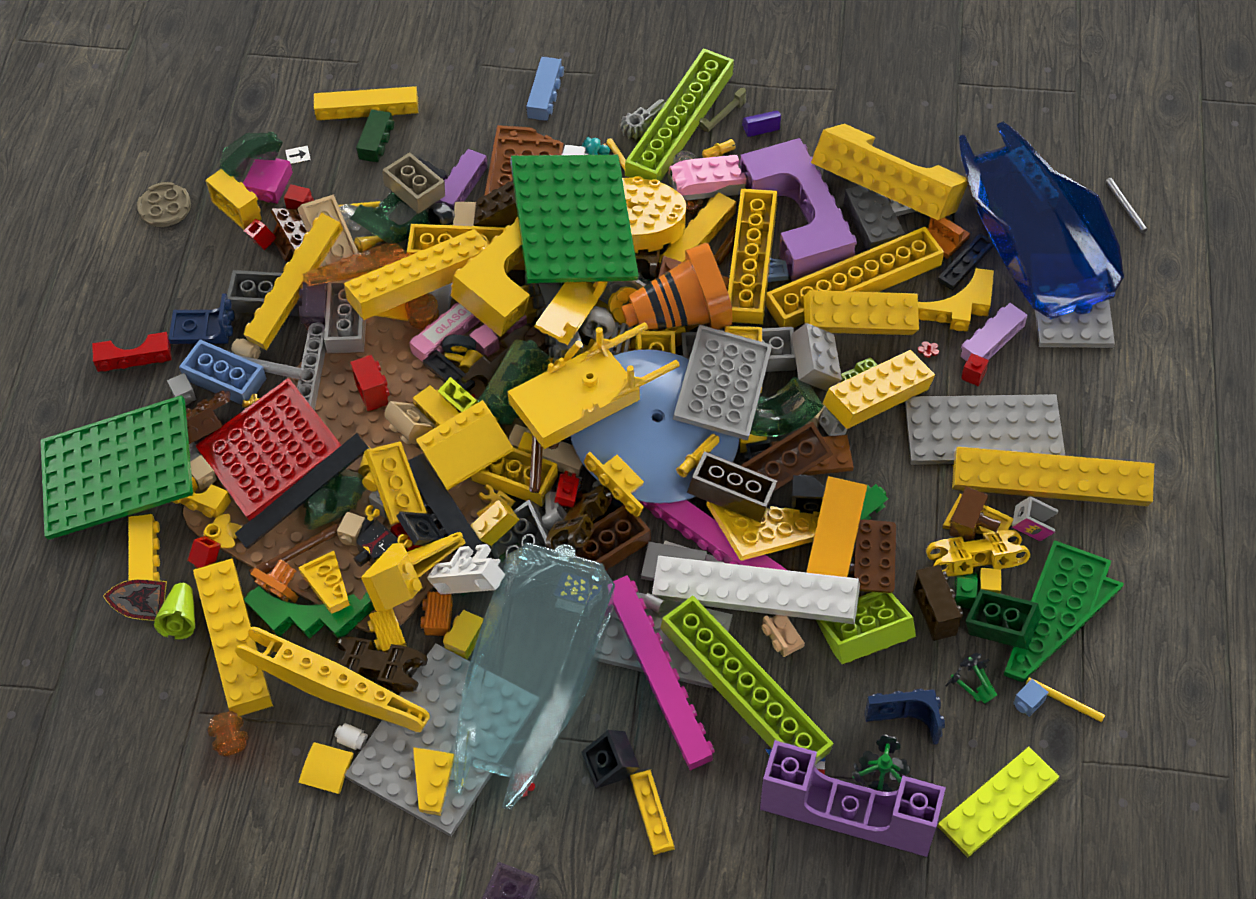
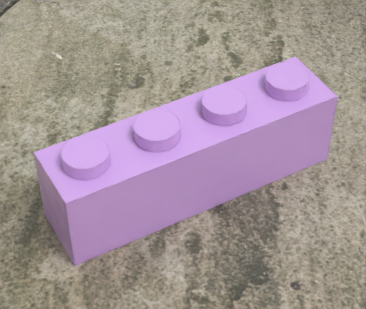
M1011 303L1005 308L1001 307L994 318H989L982 329L979 328L970 340L967 339L962 344L961 357L967 361L971 353L989 360L1025 326L1027 314Z

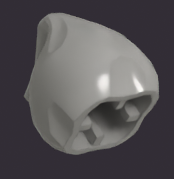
M594 306L581 327L586 336L596 341V328H602L603 338L608 339L614 332L615 322L608 309Z

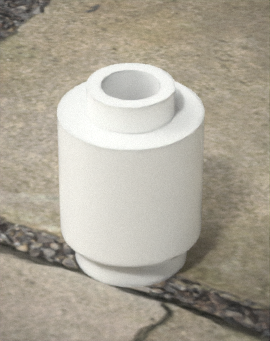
M344 723L343 726L337 728L335 737L339 744L354 750H362L367 741L368 734H365L364 730Z

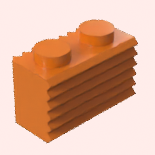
M434 591L427 592V599H423L422 604L425 617H421V629H424L425 635L445 636L447 632H450L453 607L452 594H440Z

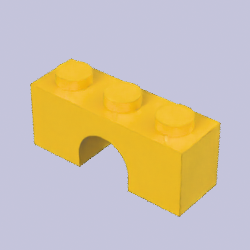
M192 477L193 495L173 501L175 504L181 503L192 511L198 510L209 518L223 515L231 503L228 491L212 484L204 493L196 494L198 486L194 477Z

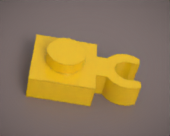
M488 484L484 486L488 490V495H484L482 492L478 495L480 499L488 500L490 503H495L499 499L510 507L515 502L501 490L494 493L492 486Z

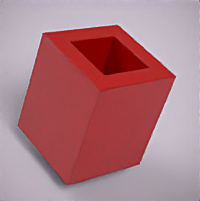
M290 184L284 196L286 209H298L302 204L313 201L310 189Z
M256 218L244 230L251 240L263 250L277 238L265 224Z
M971 353L964 365L961 379L979 386L986 374L989 360Z
M207 536L194 539L187 561L193 563L196 568L215 564L221 544Z

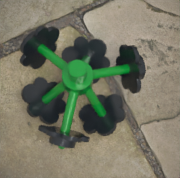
M883 734L876 741V744L879 746V751L884 752V754L879 757L877 754H872L871 751H865L863 757L859 758L860 769L854 763L855 770L852 771V777L857 783L861 782L862 786H864L863 775H874L875 771H880L879 781H873L872 784L868 785V788L881 792H892L888 784L883 783L885 773L890 772V779L893 781L898 780L901 783L902 776L908 775L911 768L907 765L906 759L890 758L889 753L899 750L901 744L897 742L896 737Z

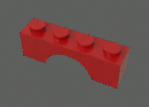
M167 332L150 334L142 345L130 350L117 348L111 341L92 343L93 362L97 372L171 361V344L168 340Z

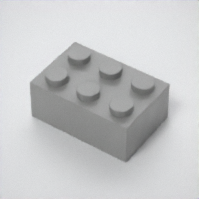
M805 323L791 334L800 381L828 391L830 387L835 386L842 380L834 334L808 323Z

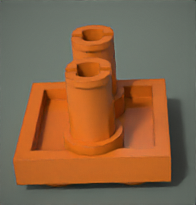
M280 559L271 574L268 573V575L257 568H254L251 572V575L256 578L255 583L266 591L277 595L281 600L285 602L290 600L294 603L298 600L299 596L287 586L297 571L285 561Z

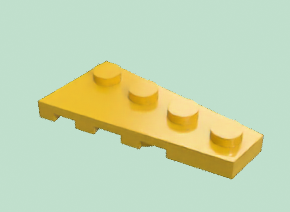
M334 551L298 567L300 574L331 614L350 605Z

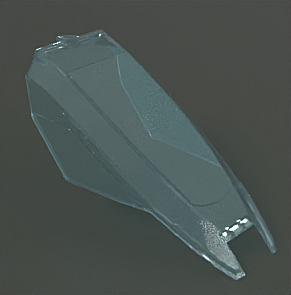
M525 543L521 548L508 554L502 569L505 576L500 582V586L494 590L486 611L461 695L463 698L457 724L454 753L455 793L462 795L470 766L510 778L502 808L511 809L535 779L560 733L567 726L579 707L595 676L612 615L615 583L605 571L602 563L575 556L576 551L570 545H560L555 550L531 543Z

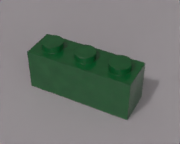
M370 111L356 147L359 160L379 162L380 157L384 155L385 144L389 142L390 138L389 133L394 129V120H392L390 112Z

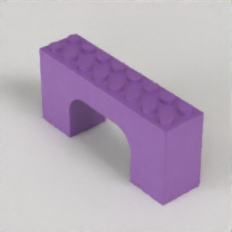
M800 138L742 154L740 162L741 173H745L747 178L745 189L777 191V196H787L794 199L808 222V225L783 232L780 236L779 257L781 260L786 261L788 274L792 282L855 256V245H857L855 236L850 233L847 221H844L842 218L841 209L837 208L833 195H830L827 183L823 182L820 170L816 169L815 165L811 163L813 157L809 156L807 146L802 143Z
M774 741L763 778L760 810L922 856H928L946 787L902 776L900 787L897 791L881 792L837 780L819 772L815 767L816 751Z

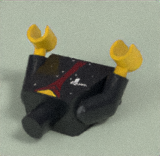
M373 505L366 507L365 513L368 517H365L357 537L356 544L360 553L354 557V561L359 567H362L368 561L374 564L394 543H402L404 548L412 546V541L406 540L408 538L407 535L401 534L397 538L377 519L373 520V518L380 515L379 509H375L372 514Z

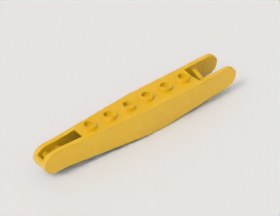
M251 627L248 630V635L255 642L267 647L263 654L244 645H238L235 649V653L242 660L327 702L403 726L415 732H422L430 718V714L424 708L409 702L336 662L258 627ZM273 651L277 652L274 658L270 657Z

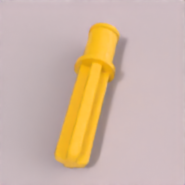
M714 433L711 434L692 454H688L686 460L676 468L677 473L684 478L694 468H697L704 451L709 453L720 442L719 436Z

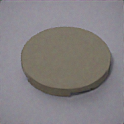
M171 182L150 186L139 197L137 202V209L141 219L155 227H167L180 222L187 216L191 208V200L187 190Z

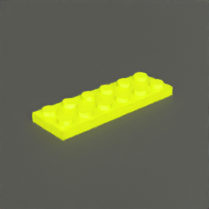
M1028 747L940 821L937 827L969 857L1052 786L1060 776Z

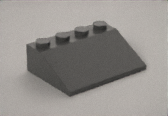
M531 500L513 510L519 521L492 546L489 545L495 559H499V556L506 552V558L503 563L500 561L498 566L505 574L504 580L512 596L555 580L570 570L562 551L557 554H551L548 551L546 538L549 530L542 522V516L545 514L541 506Z

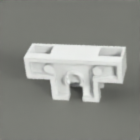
M487 544L477 545L475 548L477 553L473 558L470 556L474 551L469 546L459 547L451 561L437 563L427 579L440 594L496 590L501 585V581L505 576L498 566L501 560L487 558L491 551Z

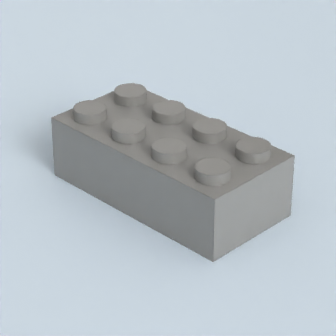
M350 280L328 281L324 334L327 353L364 352L366 320L360 317L346 298L344 283Z

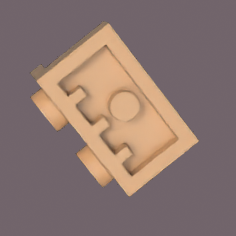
M767 615L763 617L762 630L766 636H770L774 649L777 652L780 651L783 657L804 647V641L787 616L776 615L770 619Z

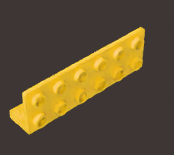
M598 281L594 284L591 282H565L534 327L542 333L557 339V341L568 345L603 294L609 281Z

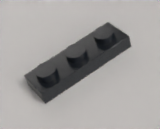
M435 350L423 360V365L444 383L451 377L467 392L475 387V381L473 380L463 384L460 380L466 374L438 350Z

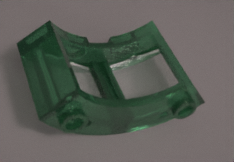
M392 191L376 208L364 207L360 204L350 218L387 243H399L408 239L411 224H427L429 222L426 209L418 214Z
M793 377L786 386L777 391L776 395L767 398L765 396L759 397L750 434L770 437L790 433L812 420L824 405L810 384Z

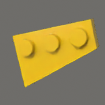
M413 747L419 811L421 813L441 816L455 755L453 753Z

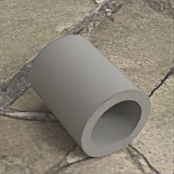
M649 593L643 599L646 608L660 613L665 602Z

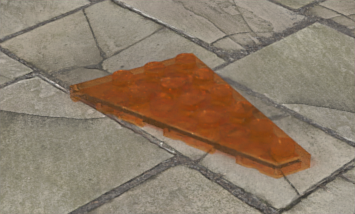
M390 241L320 268L309 270L303 273V280L308 286L357 278L410 255L396 241Z

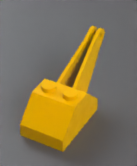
M657 329V331H643L636 335L635 350H660L675 354V331H661V329Z
M456 532L408 552L402 543L392 544L361 577L375 610L386 611L412 599L422 588L419 577L465 544L462 533Z

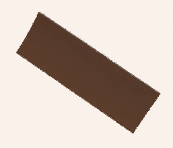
M812 421L740 466L777 480L775 491L792 481L793 475L798 476L831 457L833 453Z

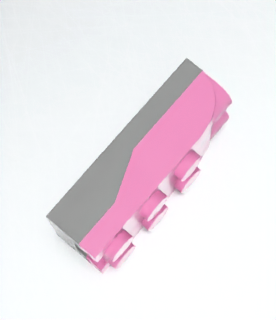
M737 155L680 161L669 167L667 176L670 186L680 193L684 200L715 197L718 192L725 196L740 195L741 189H745L747 179L745 173H741V169L738 167L739 159Z

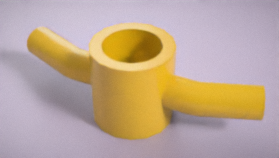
M467 350L465 356L447 352L444 355L448 360L460 362L459 368L466 374L470 367L483 357L481 353L475 350Z

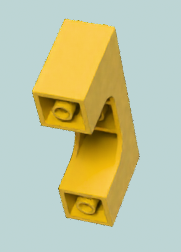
M841 124L822 131L811 160L812 164L936 220L957 212L970 179L939 165L932 168L916 166L872 146L875 140L874 136L847 124Z
M518 217L511 226L505 227L500 236H495L487 247L481 248L475 258H470L462 269L459 268L455 271L451 285L450 296L500 337L525 315L530 294L506 275L524 259Z

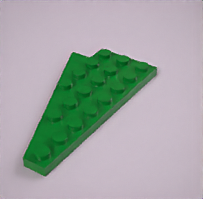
M1055 540L1053 541L1031 600L1038 603L1041 619L1028 649L1013 648L1004 676L1024 682L1122 590L1124 583L1106 577L1112 560Z

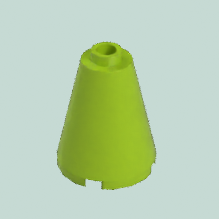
M178 583L173 586L155 617L154 627L164 637L168 638V635L175 636V639H185L193 634L195 629L193 589L186 583Z

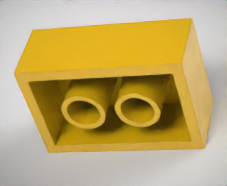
M222 168L206 179L212 203L243 230L255 218L259 221L262 220L260 215L261 209L257 204V196L252 191L249 192L242 182L236 181L230 172L227 173Z

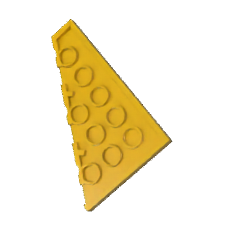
M707 501L706 504L740 561L813 542L820 513L814 511L813 514L800 513L798 509L770 506V509H766L760 523Z

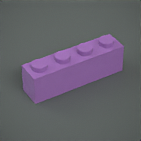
M468 149L460 157L456 167L452 168L448 179L444 180L445 197L436 203H444L454 210L455 202H464L487 169V156Z

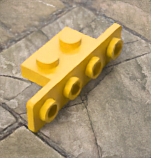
M591 452L587 453L584 459L586 468L598 477L600 483L606 486L612 492V495L625 505L629 513L638 517L642 512L643 505L632 493L639 489L644 481L618 455L603 465Z

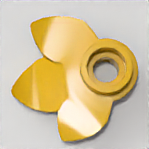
M223 514L216 517L213 523L206 526L204 536L221 544L220 548H232L235 546L234 539L237 538L235 532L243 526L230 523V514Z

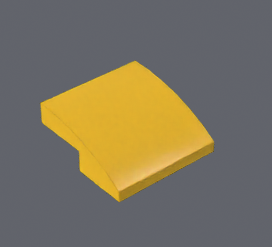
M314 742L298 783L340 794L346 771L351 765L354 753Z

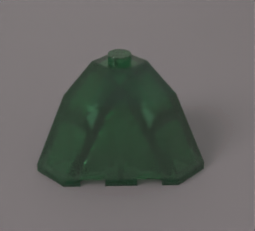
M270 131L268 133H246L223 149L219 168L229 176L243 177L250 159L276 160L283 141L277 138V134Z
M348 469L341 472L303 504V508H306L304 525L309 530H314L345 516L362 498V493L366 490L362 483L364 477Z

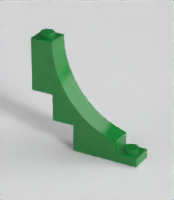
M260 586L251 590L247 597L244 598V601L278 637L285 633L293 624L309 639L323 626L337 639L345 637L375 609L368 592L364 594L361 600L354 594L348 596L350 605L333 614L330 613L324 604L298 605L282 601L265 592Z

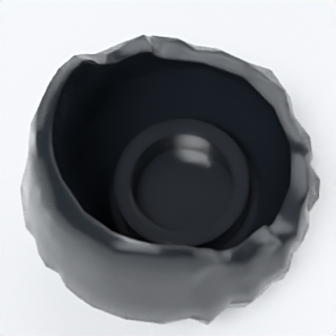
M435 203L429 209V222L431 225H453L454 210L444 203Z

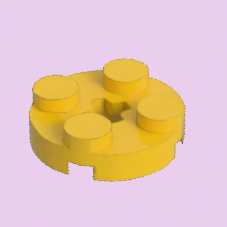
M621 287L610 296L608 310L615 321L621 324L626 323L621 306L629 301L628 296L637 291L636 289Z

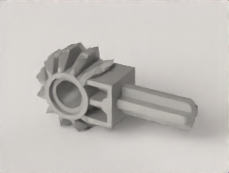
M663 99L658 100L647 110L640 107L633 114L627 113L626 116H623L620 124L623 136H627L628 139L634 138L635 140L638 137L642 138L651 125L652 118L665 105V101Z

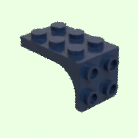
M222 293L220 308L212 310H173L169 343L197 344L199 340H203L210 344H229V337L233 335L231 323L235 320V312L231 310V299H228L226 293Z
M916 689L905 693L896 691L886 695L876 693L868 696L864 714L866 722L907 717L916 718L924 722L930 729L933 744H938L940 737H942V729L945 728L944 717L940 716L939 709H941L940 698L936 697L935 689Z

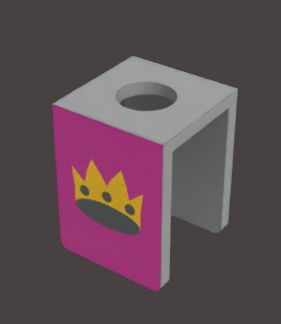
M1030 496L1015 506L1012 528L1038 541H1042L1055 533V529L1030 516L1045 522L1058 514V510Z

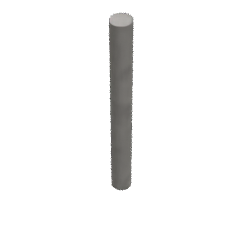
M1108 178L1105 181L1140 232L1145 233L1148 229L1113 179Z

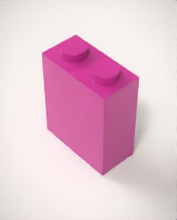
M257 154L243 184L249 192L252 191L257 196L258 200L278 204L293 173L291 163L287 160Z

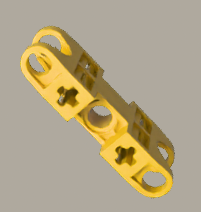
M1015 530L983 533V539L964 542L962 537L943 539L931 543L926 549L928 558L935 561L933 566L948 565L946 569L942 570L947 573V576L973 573V567L990 564L994 569L1015 567L1026 563L1030 558L1028 548L1020 546L1022 538ZM1010 537H1017L1016 541L1008 542ZM935 548H939V549H940V552H939V553H937V554H930V552H931L933 549H935ZM1026 552L1022 558H1016L1017 553Z

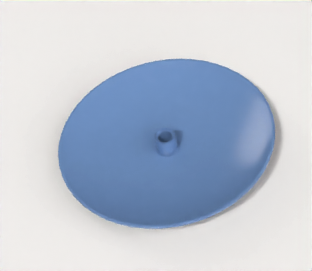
M633 350L614 355L626 372L628 366H633L635 377L640 378L674 360H677L680 366L639 387V401L571 435V442L580 461L585 466L584 459L586 454L591 452L604 465L614 456L618 455L644 481L643 485L632 493L638 501L673 503L696 497L687 493L696 468L684 478L677 473L676 468L686 460L688 454H692L713 433L719 436L720 442L709 453L733 462L738 449L739 438L673 420L689 359L660 350ZM590 472L599 481L598 477L593 472Z

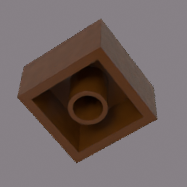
M965 487L951 519L950 536L955 538L962 537L965 542L973 541L980 526L997 533L1001 521L984 515L988 501L987 494Z

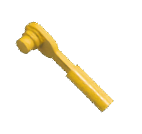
M576 341L567 351L563 358L564 362L572 359L583 345L581 341ZM556 360L553 365L556 366L559 360Z

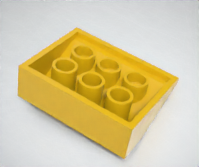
M483 400L416 439L423 454L447 490L514 451L510 441Z

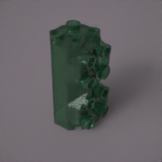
M518 339L514 340L478 402L484 401L493 416L499 418L498 423L512 425L514 419L520 417L509 404L508 391L545 373L548 370V364H550L548 360L549 355L541 351L537 343L532 340L527 342Z

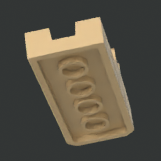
M334 194L302 204L297 210L307 232L311 230L314 219L319 217L321 213L339 221L343 228V231L319 267L327 282L329 280H352L367 274Z

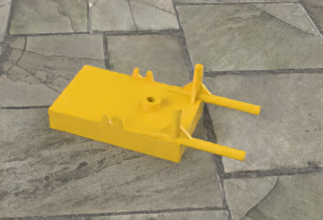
M645 322L611 340L603 338L602 328H596V342L590 350L564 362L563 358H560L556 366L553 363L548 364V370L545 373L508 391L509 404L543 449L639 401V387L680 366L679 362L674 360L641 378L635 377L634 367L628 366L626 372L608 350L647 330L648 325Z

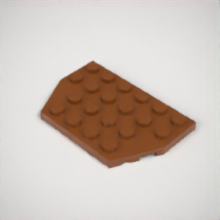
M497 125L485 195L513 180L510 163L511 156L562 155L564 143L553 140L548 135L543 136L533 128Z

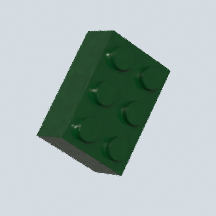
M980 589L965 622L969 635L1027 650L1041 619V613L1036 602Z

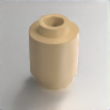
M236 339L232 344V352L235 355L258 359L260 356V347L248 340Z

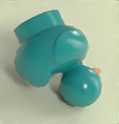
M587 136L581 146L586 147V154L598 155V153L599 155H608L610 153V148L606 143L601 145V141L598 138L591 139Z

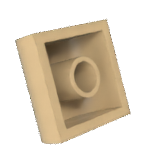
M390 401L385 410V418L391 423L389 428L396 433L400 432L402 434L401 440L406 444H417V438L436 428L414 404Z

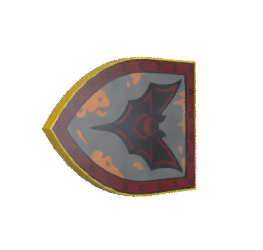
M128 580L112 587L103 597L113 609L126 617L155 621L156 615L165 602L167 581Z

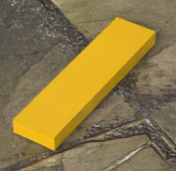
M651 770L630 775L653 854L656 855L674 850L672 837Z

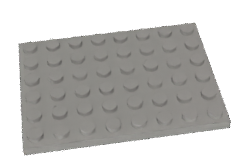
M435 643L427 655L428 662L426 666H420L412 676L419 683L417 690L414 692H401L399 695L428 711L430 718L422 732H415L403 726L382 720L346 771L345 778L452 837L539 704L540 698ZM413 747L453 753L455 755L441 816L421 813L419 811Z

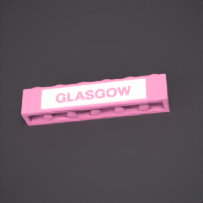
M455 303L451 309L441 314L435 322L429 324L424 331L411 339L409 342L411 353L422 362L435 350L442 353L444 351L442 342L446 336L464 335L478 324L480 320L460 303Z

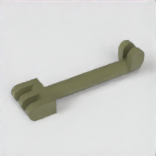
M740 88L734 94V100L711 121L701 118L700 128L709 132L736 106L741 108L746 103V89Z

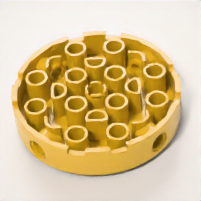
M639 176L622 178L635 253H638V250L648 249V252L662 249L663 245L667 243L673 244L685 230L686 203L681 194L672 187L660 183L659 180L643 179Z

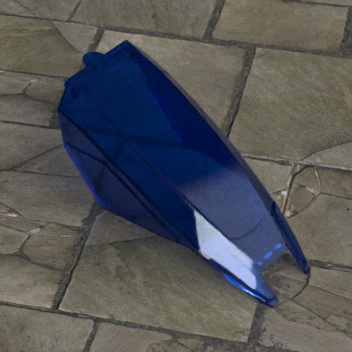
M1005 122L997 124L1005 147L974 156L966 136H959L964 172L976 208L1006 268L1032 308L1051 320L1071 312L1077 314L1090 313L1093 310L1092 305L1114 298L1115 292L1124 278L1121 251L1099 195L1071 178L1054 171L1028 141Z

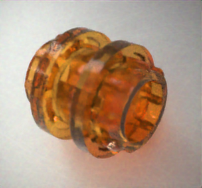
M430 293L408 301L405 304L408 322L417 329L424 330L429 324H432L439 318L437 300Z
M230 711L211 718L207 732L209 736L216 737V740L212 742L214 751H218V754L221 756H230L246 748V741L249 739L246 731H240L239 729L244 725L242 717H238L237 713Z

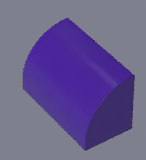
M776 110L743 118L742 125L747 137L780 130L781 114L779 111Z

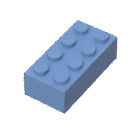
M203 340L197 342L179 366L181 373H185L189 382L214 393L222 390L224 392L229 391L231 393L230 400L241 405L243 400H249L252 394H256L266 381L263 366Z

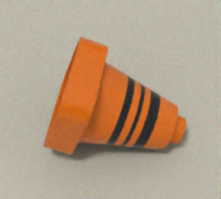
M708 243L685 250L686 261L628 296L630 303L621 306L628 328L634 325L638 326L644 322L648 325V329L645 331L706 324L707 327L720 330L725 328V326L732 325L730 297Z

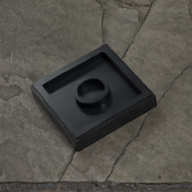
M400 511L396 516L414 545L424 546L444 538L429 514Z

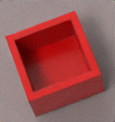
M371 354L350 362L355 385L367 412L388 405L387 397L390 396L387 387L388 383L385 375H382L380 372L381 367L378 360L374 361Z

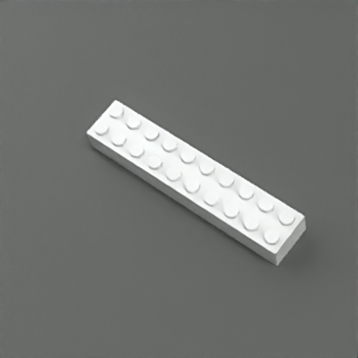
M658 556L652 595L660 599L681 603L694 596L703 606L855 624L860 583L857 578Z

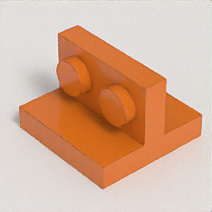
M930 217L927 230L944 251L943 256L948 259L969 239L970 233L946 217L940 220Z

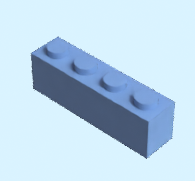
M541 57L526 106L527 118L547 121L549 114H552V103L556 101V90L560 88V77H563L564 74L561 59Z

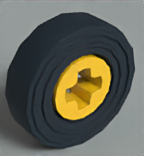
M449 335L443 339L442 348L447 353L465 355L467 350H476V341L464 335Z

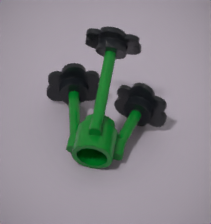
M974 653L970 657L965 658L959 665L960 667H968V671H975L982 685L976 688L978 693L974 692L959 679L961 677L959 674L961 668L954 675H951V679L945 686L947 687L950 682L953 685L958 683L977 702L982 700L985 704L998 694L984 671L987 668L986 664L990 660L986 659L979 662L978 660L982 656L981 653Z

